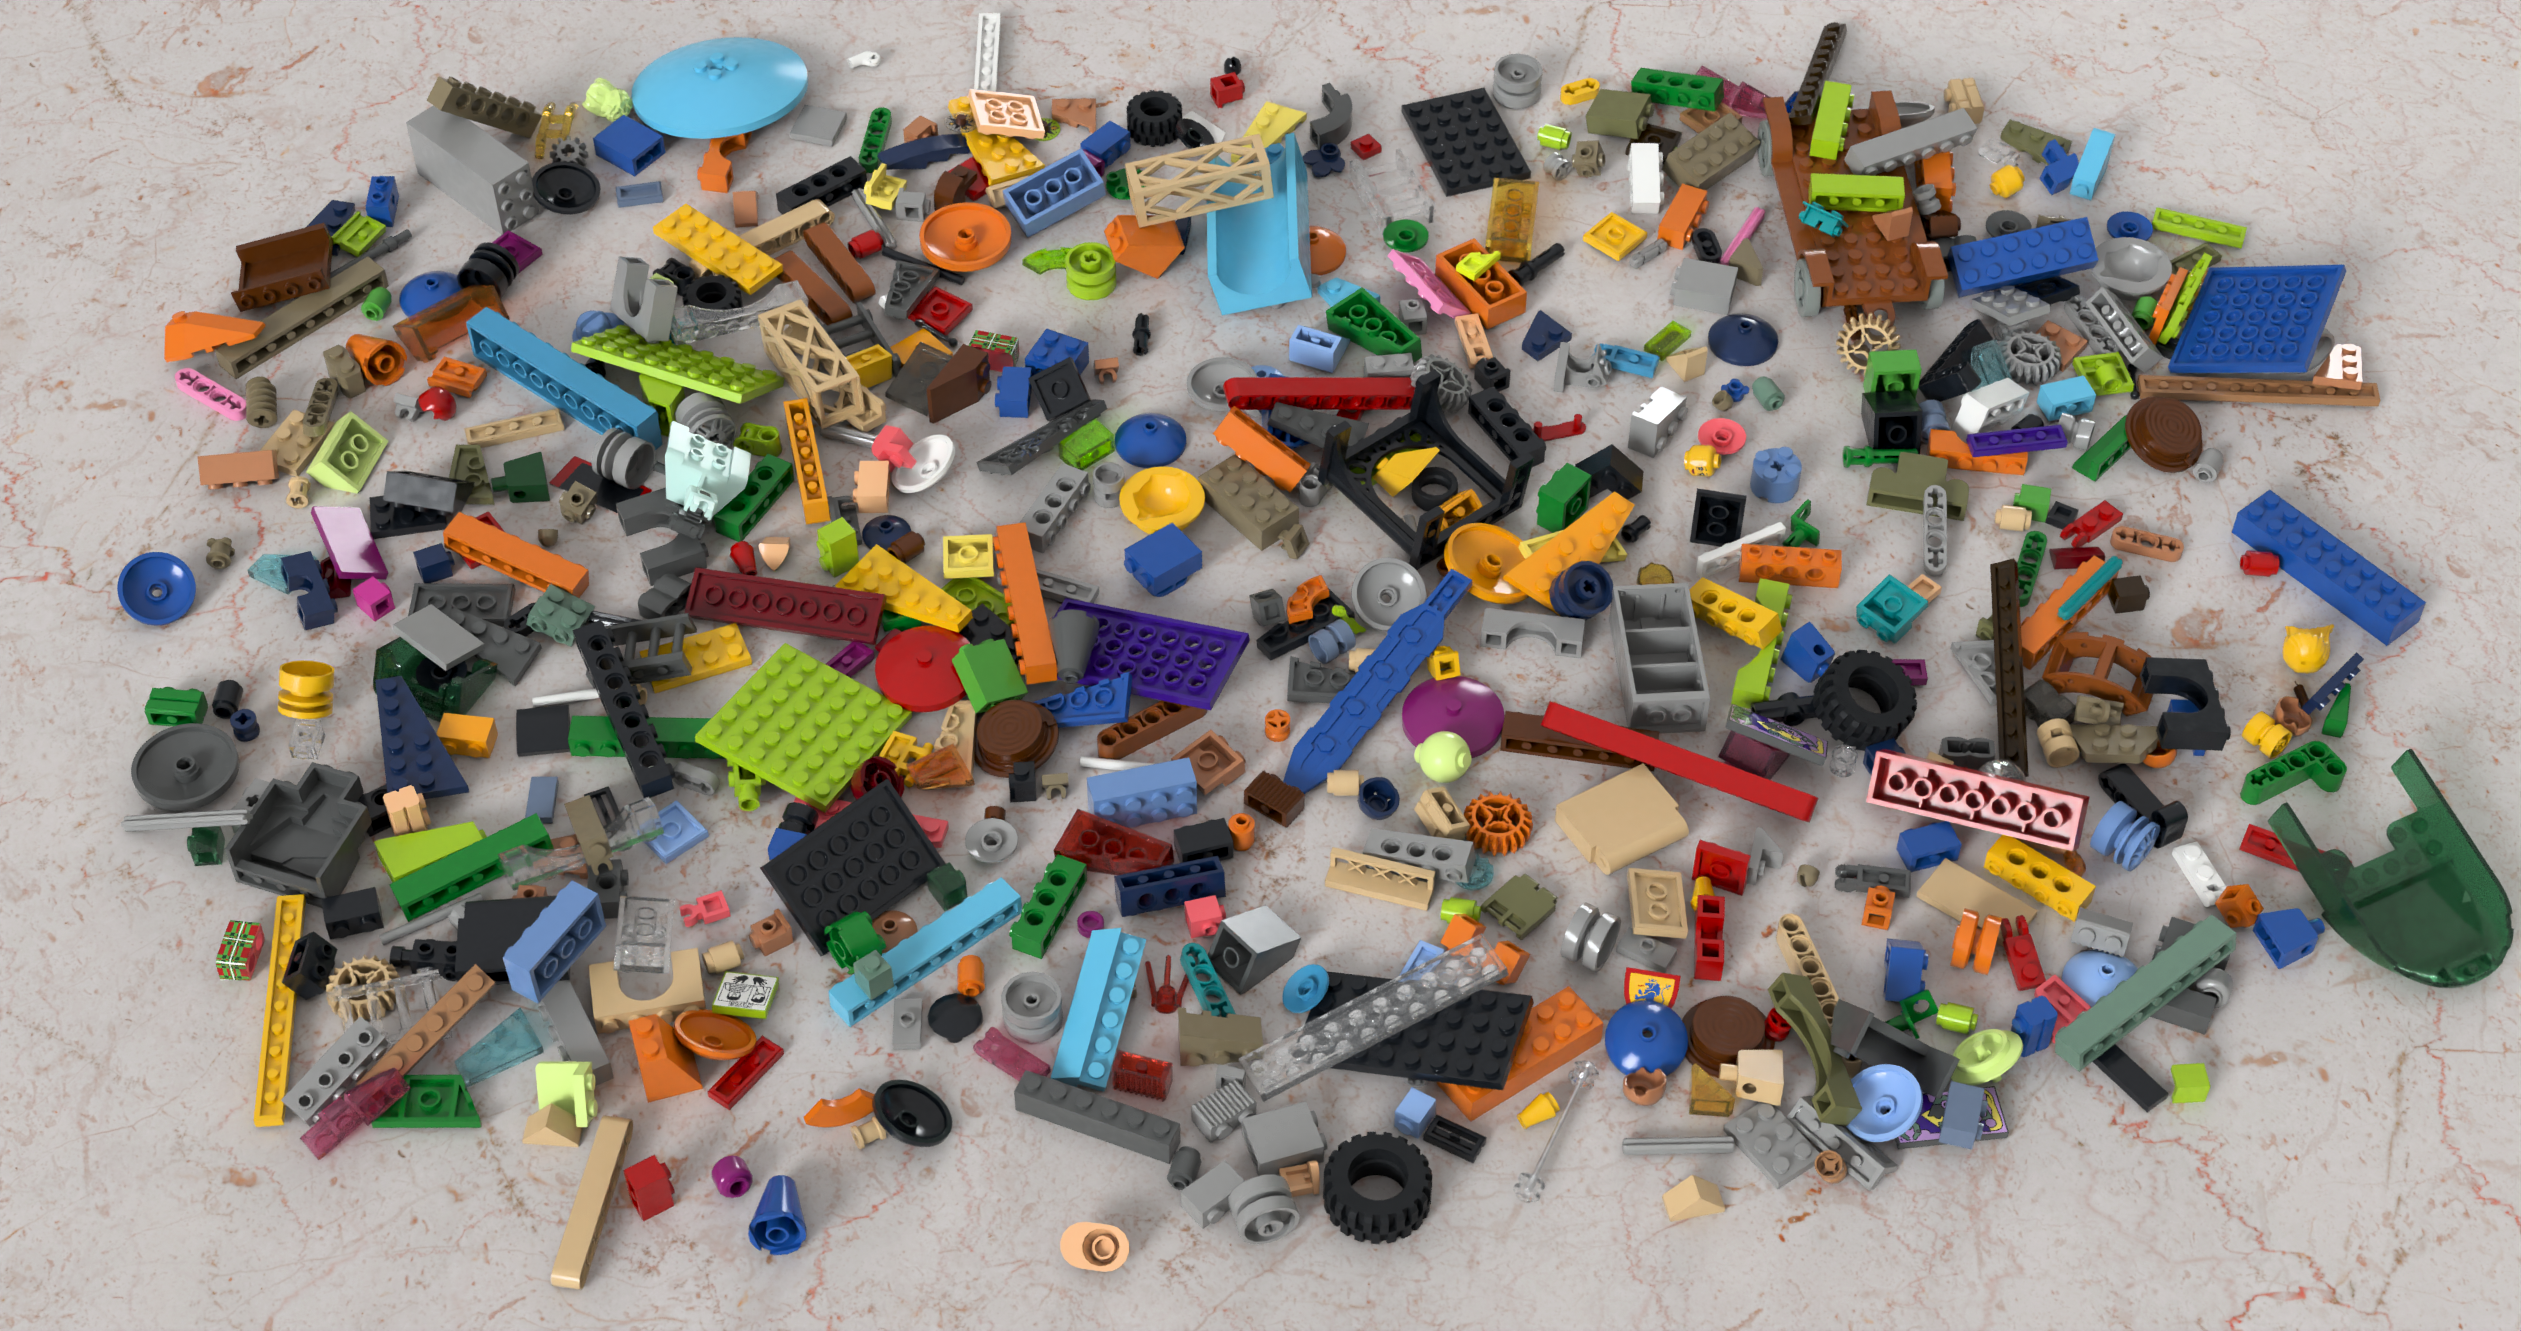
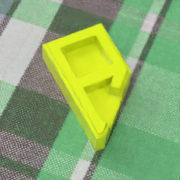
M1494 251L1493 254L1483 255L1480 252L1470 253L1456 265V271L1475 281L1501 258V252Z

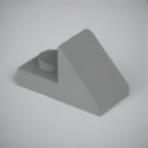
M1756 827L1750 854L1751 859L1746 884L1756 885L1757 876H1763L1765 866L1780 869L1782 866L1784 855L1782 850L1761 827Z

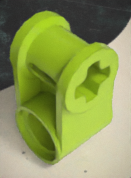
M750 422L743 423L740 428L741 433L739 437L733 442V446L747 451L751 455L765 457L767 454L777 457L782 452L779 431L773 426L757 425Z

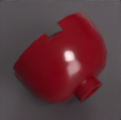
M880 756L865 760L854 770L851 778V791L854 798L857 800L887 778L902 798L904 779L902 775L898 776V773L895 771L897 766L887 758Z

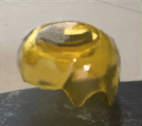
M1651 562L1643 568L1640 567L1636 584L1674 583L1675 579L1671 570L1666 566Z

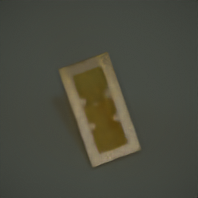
M1693 1064L1689 1079V1114L1720 1117L1731 1116L1733 1114L1735 1098L1698 1064Z

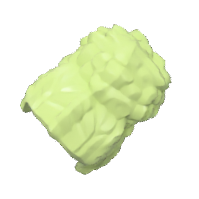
M597 78L594 80L595 83L591 84L586 92V100L583 101L582 106L596 116L605 117L608 121L612 122L619 119L622 115L629 117L633 102L625 90L617 89L606 79Z

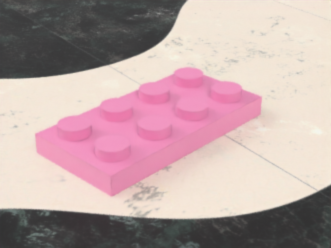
M1395 249L1391 250L1388 257L1393 262L1392 266L1406 276L1405 280L1410 285L1419 290L1418 295L1432 304L1430 307L1433 311L1440 315L1442 313L1447 314L1452 319H1455L1457 316L1471 314L1421 258Z

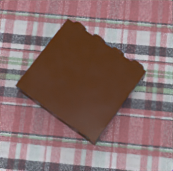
M325 223L236 246V253L241 261L239 289L231 292V295L240 312L330 289L333 239Z

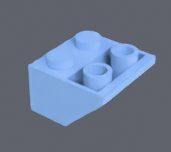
M1298 325L1289 340V360L1333 373L1347 349L1350 339Z

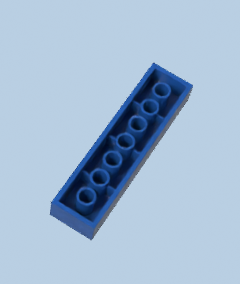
M2268 490L2237 513L2232 529L2233 534L2256 551L2272 552L2273 555H2278L2279 567L2386 646L2419 622L2426 604L2424 600L2273 491Z

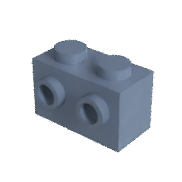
M1951 1081L1938 1142L1972 1150L1975 1139L1980 1140L1984 1123H1979V1117H1985L1988 1101L1983 1100L1985 1088Z

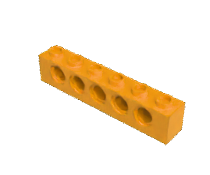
M803 398L784 401L786 424L806 525L830 521L828 499L808 400Z

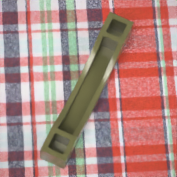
M1782 973L1768 988V992L1776 1011L1796 1031L1812 1059L1816 1085L1811 1100L1818 1118L1822 1123L1847 1126L1863 1109L1841 1055L1833 1052L1835 1046L1830 1044L1831 1031L1810 979L1806 976Z

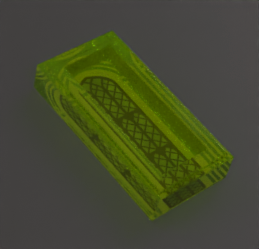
M1671 321L1644 344V351L1649 354L1658 355L1660 360L1663 361L1666 359V356L1673 353L1691 337V331L1679 323Z

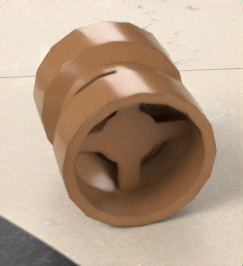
M1827 1150L1819 1153L1816 1157L1815 1169L1824 1181L1831 1184L1843 1181L1847 1175V1165L1838 1153Z

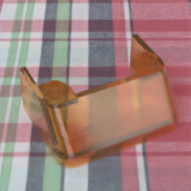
M473 285L396 323L393 329L415 359L427 363L436 358L435 354L439 351V348L468 334L466 322L485 307L490 308L494 312H499L508 320L510 318L494 285Z

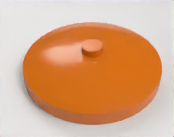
M970 202L951 204L936 210L925 219L919 233L920 246L925 257L941 268L958 272L977 271L997 263L1008 252L1012 240L1010 224L1002 213L990 206Z

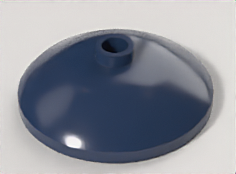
M1738 313L1722 317L1711 326L1708 334V344L1711 351L1727 363L1737 366H1755L1768 361L1776 353L1778 335L1775 329L1762 318L1751 314Z

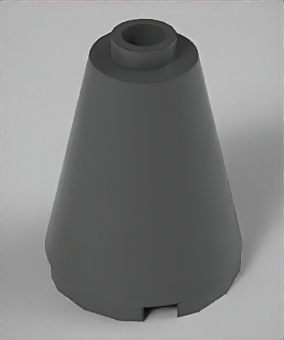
M1063 610L1057 612V617L1053 618L1052 616L1049 621V631L1056 658L1058 676L1066 683H1076L1084 677L1100 629L1098 619L1094 615L1093 619L1086 616V612L1082 610Z

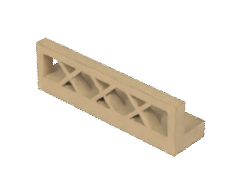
M1332 847L1330 867L1325 878V887L1428 911L1435 886V871ZM1337 858L1345 859L1349 863L1337 861ZM1364 865H1370V866L1374 867L1375 869H1374V870H1373V869H1369V868L1365 867ZM1390 871L1398 872L1400 876L1394 875ZM1415 877L1428 879V883L1419 881Z

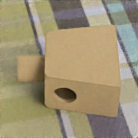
M1740 1050L1737 1054L1736 1065L1720 1063L1719 1080L1735 1081V1095L1737 1097L1780 1106L1784 1087L1783 1050Z

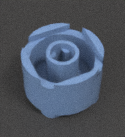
M1789 447L1758 451L1753 461L1750 488L1754 495L1758 498H1761V496L1767 498L1770 503H1784L1791 500L1799 488L1802 471L1799 458L1793 454L1792 449Z

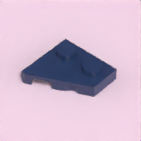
M1539 310L1522 342V350L1536 361H1540L1560 348L1561 342H1569L1572 338V333Z

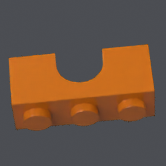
M1454 914L1440 941L1441 944L1448 947L1447 952L1459 958L1462 956L1469 960L1468 964L1478 971L1485 970L1491 974L1490 978L1498 984L1516 983L1531 954L1510 941H1499L1492 953L1486 952L1481 940L1487 927L1466 914Z

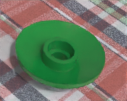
M1409 219L1391 222L1383 232L1385 244L1391 249L1400 252L1420 250L1427 244L1429 239L1426 227L1417 221Z

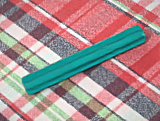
M2112 556L2059 607L2058 617H2061L2063 620H2069L2122 568V559Z

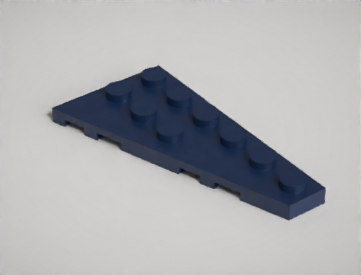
M402 676L375 680L387 793L395 790L398 792L399 789L409 785L414 786L417 794L422 793L424 800L469 793L467 783Z

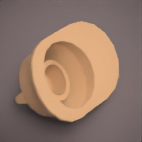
M1078 1222L1069 1226L1063 1233L1060 1249L1064 1259L1072 1266L1105 1272L1121 1267L1127 1260L1129 1241L1125 1233L1117 1227L1099 1223Z

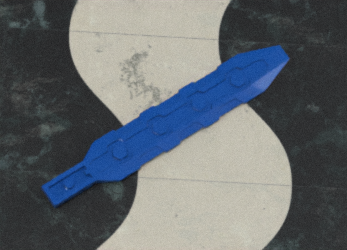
M1451 568L1423 604L1398 617L1376 650L1365 658L1358 667L1359 671L1343 691L1337 693L1329 703L1330 707L1314 727H1310L1295 745L1283 783L1286 782L1291 787L1296 786L1305 794L1326 781L1327 773L1341 769L1352 755L1354 747L1366 732L1372 729L1382 717L1381 713L1397 693H1401L1410 682V677L1424 659L1430 657L1441 643L1444 634V620L1472 587V579Z

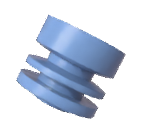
M2118 801L2107 811L2097 825L2091 837L2090 847L2104 856H2109L2115 851L2114 863H2122V868L2132 871L2152 850L2160 832V825L2155 822L2149 823V818L2146 816L2136 820L2137 810L2122 801Z

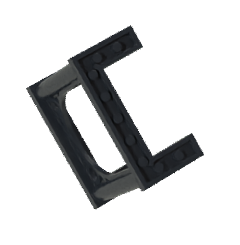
M1435 369L1427 374H1422L1417 379L1410 413L1396 418L1391 424L1384 428H1379L1372 435L1361 438L1353 446L1348 448L1352 428L1348 422L1343 421L1338 425L1331 426L1326 432L1318 481L1323 486L1331 482L1410 556L1409 564L1416 570L1444 554L1445 545L1457 528L1470 523L1492 525L1521 508L1534 457L1528 452L1513 460L1509 464L1505 480L1466 445L1453 431L1444 416L1437 393L1441 374ZM1417 432L1421 435L1422 439L1415 442L1409 436ZM1437 447L1440 450L1437 454L1447 458L1488 494L1493 501L1441 532L1445 511L1436 506L1420 516L1417 531L1415 532L1377 496L1372 486L1371 473L1377 462L1392 452L1402 449ZM1356 467H1359L1364 469L1366 472L1362 474H1356L1351 472V470H1353Z

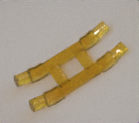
M549 102L545 105L539 132L536 137L535 158H544L546 138L560 137L563 141L566 140L567 135L570 134L572 121L578 108L576 103L571 102L566 107L565 115H553L556 108L554 102ZM550 123L562 124L561 130L549 129Z

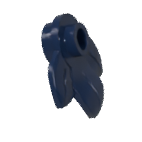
M1326 143L1322 145L1320 150H1310L1302 156L1305 164L1312 165V174L1315 177H1325L1331 171L1342 172L1345 168V160L1341 158V151L1334 143Z

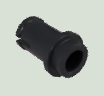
M1640 515L1631 524H1626L1621 531L1623 540L1628 543L1636 542L1639 536L1651 527L1650 520L1646 516Z

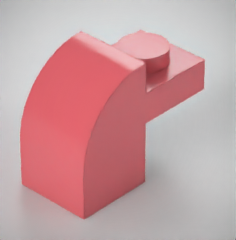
M885 425L872 444V453L878 461H889L890 473L895 467L912 469L917 462L909 453L913 443L901 428Z

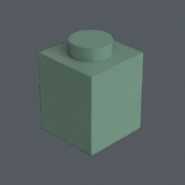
M877 950L853 963L855 981L870 1000L894 987L892 967Z

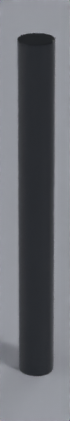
M884 247L882 250L883 256L896 261L899 260L940 269L941 278L956 284L963 285L965 281L964 276L888 247Z

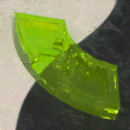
M1060 247V250H1038L1022 259V264L1039 275L1053 269L1066 270V255L1072 248Z

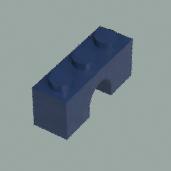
M311 551L281 558V574L288 591L305 590L309 592L308 594L297 596V613L304 630L334 624V613L338 612L335 599H330L328 594L330 589L327 580L322 579L320 575L322 570L319 560H314Z

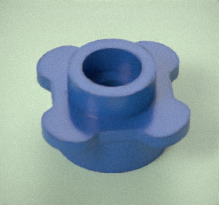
M1731 379L1727 385L1721 386V390H1725L1731 395L1733 402L1741 401L1744 394L1749 393V387L1744 386L1738 379Z

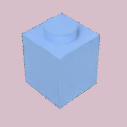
M1412 1087L1395 1110L1394 1127L1398 1128L1403 1134L1412 1135L1419 1139L1435 1116L1436 1099Z

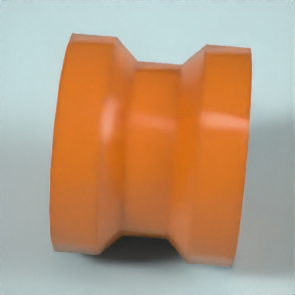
M1281 709L1268 712L1265 716L1266 737L1274 742L1286 740L1290 735L1289 714Z

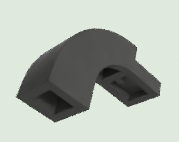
M1331 83L1322 85V103L1330 114L1310 121V139L1318 150L1326 143H1334L1336 145L1341 143L1348 136L1352 127L1351 98L1348 93L1340 95V92L1335 90Z

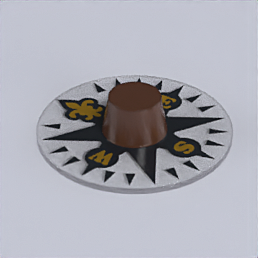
M953 113L944 119L945 126L954 132L966 133L973 131L977 127L974 117L966 113Z

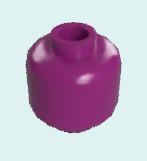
M731 1155L724 1157L712 1169V1180L720 1194L726 1198L740 1197L752 1185V1174L745 1161L739 1156Z

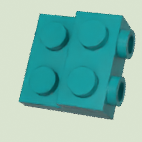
M1889 574L1856 606L1857 621L1866 629L1872 627L1876 630L1877 636L1882 641L1888 642L1890 640L1896 644L1912 628V622L1928 607V601Z

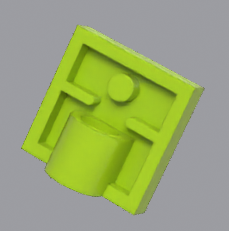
M2119 352L2074 357L2072 365L2077 376L2084 375L2096 396L2133 391L2134 383Z

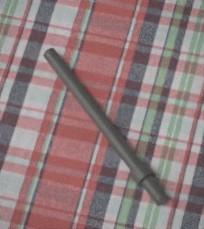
M406 229L394 237L389 236L382 241V244L331 272L330 279L367 256L373 260L387 251L391 252L397 249L399 244L412 237L411 232Z

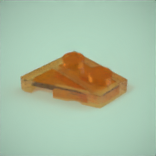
M954 744L906 765L918 789L975 785L971 773Z

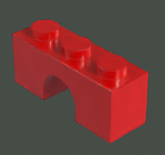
M1698 895L1694 930V979L1721 981L1724 966V940H1722L1725 919V897Z

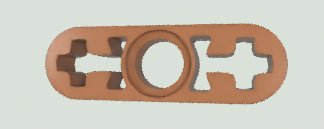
M2125 526L2116 527L2110 539L2111 545L2117 550L2168 562L2180 560L2184 545L2179 539ZM2148 541L2152 543L2153 546L2145 547L2141 544V542Z

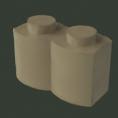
M336 345L323 351L329 377L338 382L343 395L351 399L366 392L361 368L355 360L350 358L346 348Z

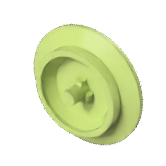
M1998 1029L1983 1030L1971 1035L1956 1048L1953 1054L1954 1057L1960 1060L1950 1079L1967 1085H1978L1990 1080L1994 1083L1999 1082L2002 1079L2001 1075L2016 1063L2022 1053L2023 1042L2020 1036L2012 1031Z

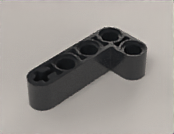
M2125 763L2118 764L2098 775L2101 788L2114 803L2122 801L2137 810L2136 820L2146 816L2149 818V823L2155 822L2160 825V832L2154 844L2155 848L2166 846L2183 836L2188 821V813L2180 801L2176 800L2164 806Z

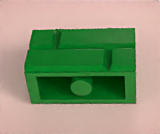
M172 687L152 688L145 706V714L149 724L162 726H177L190 723L202 724L208 710V703L204 692L193 688L188 690H176Z

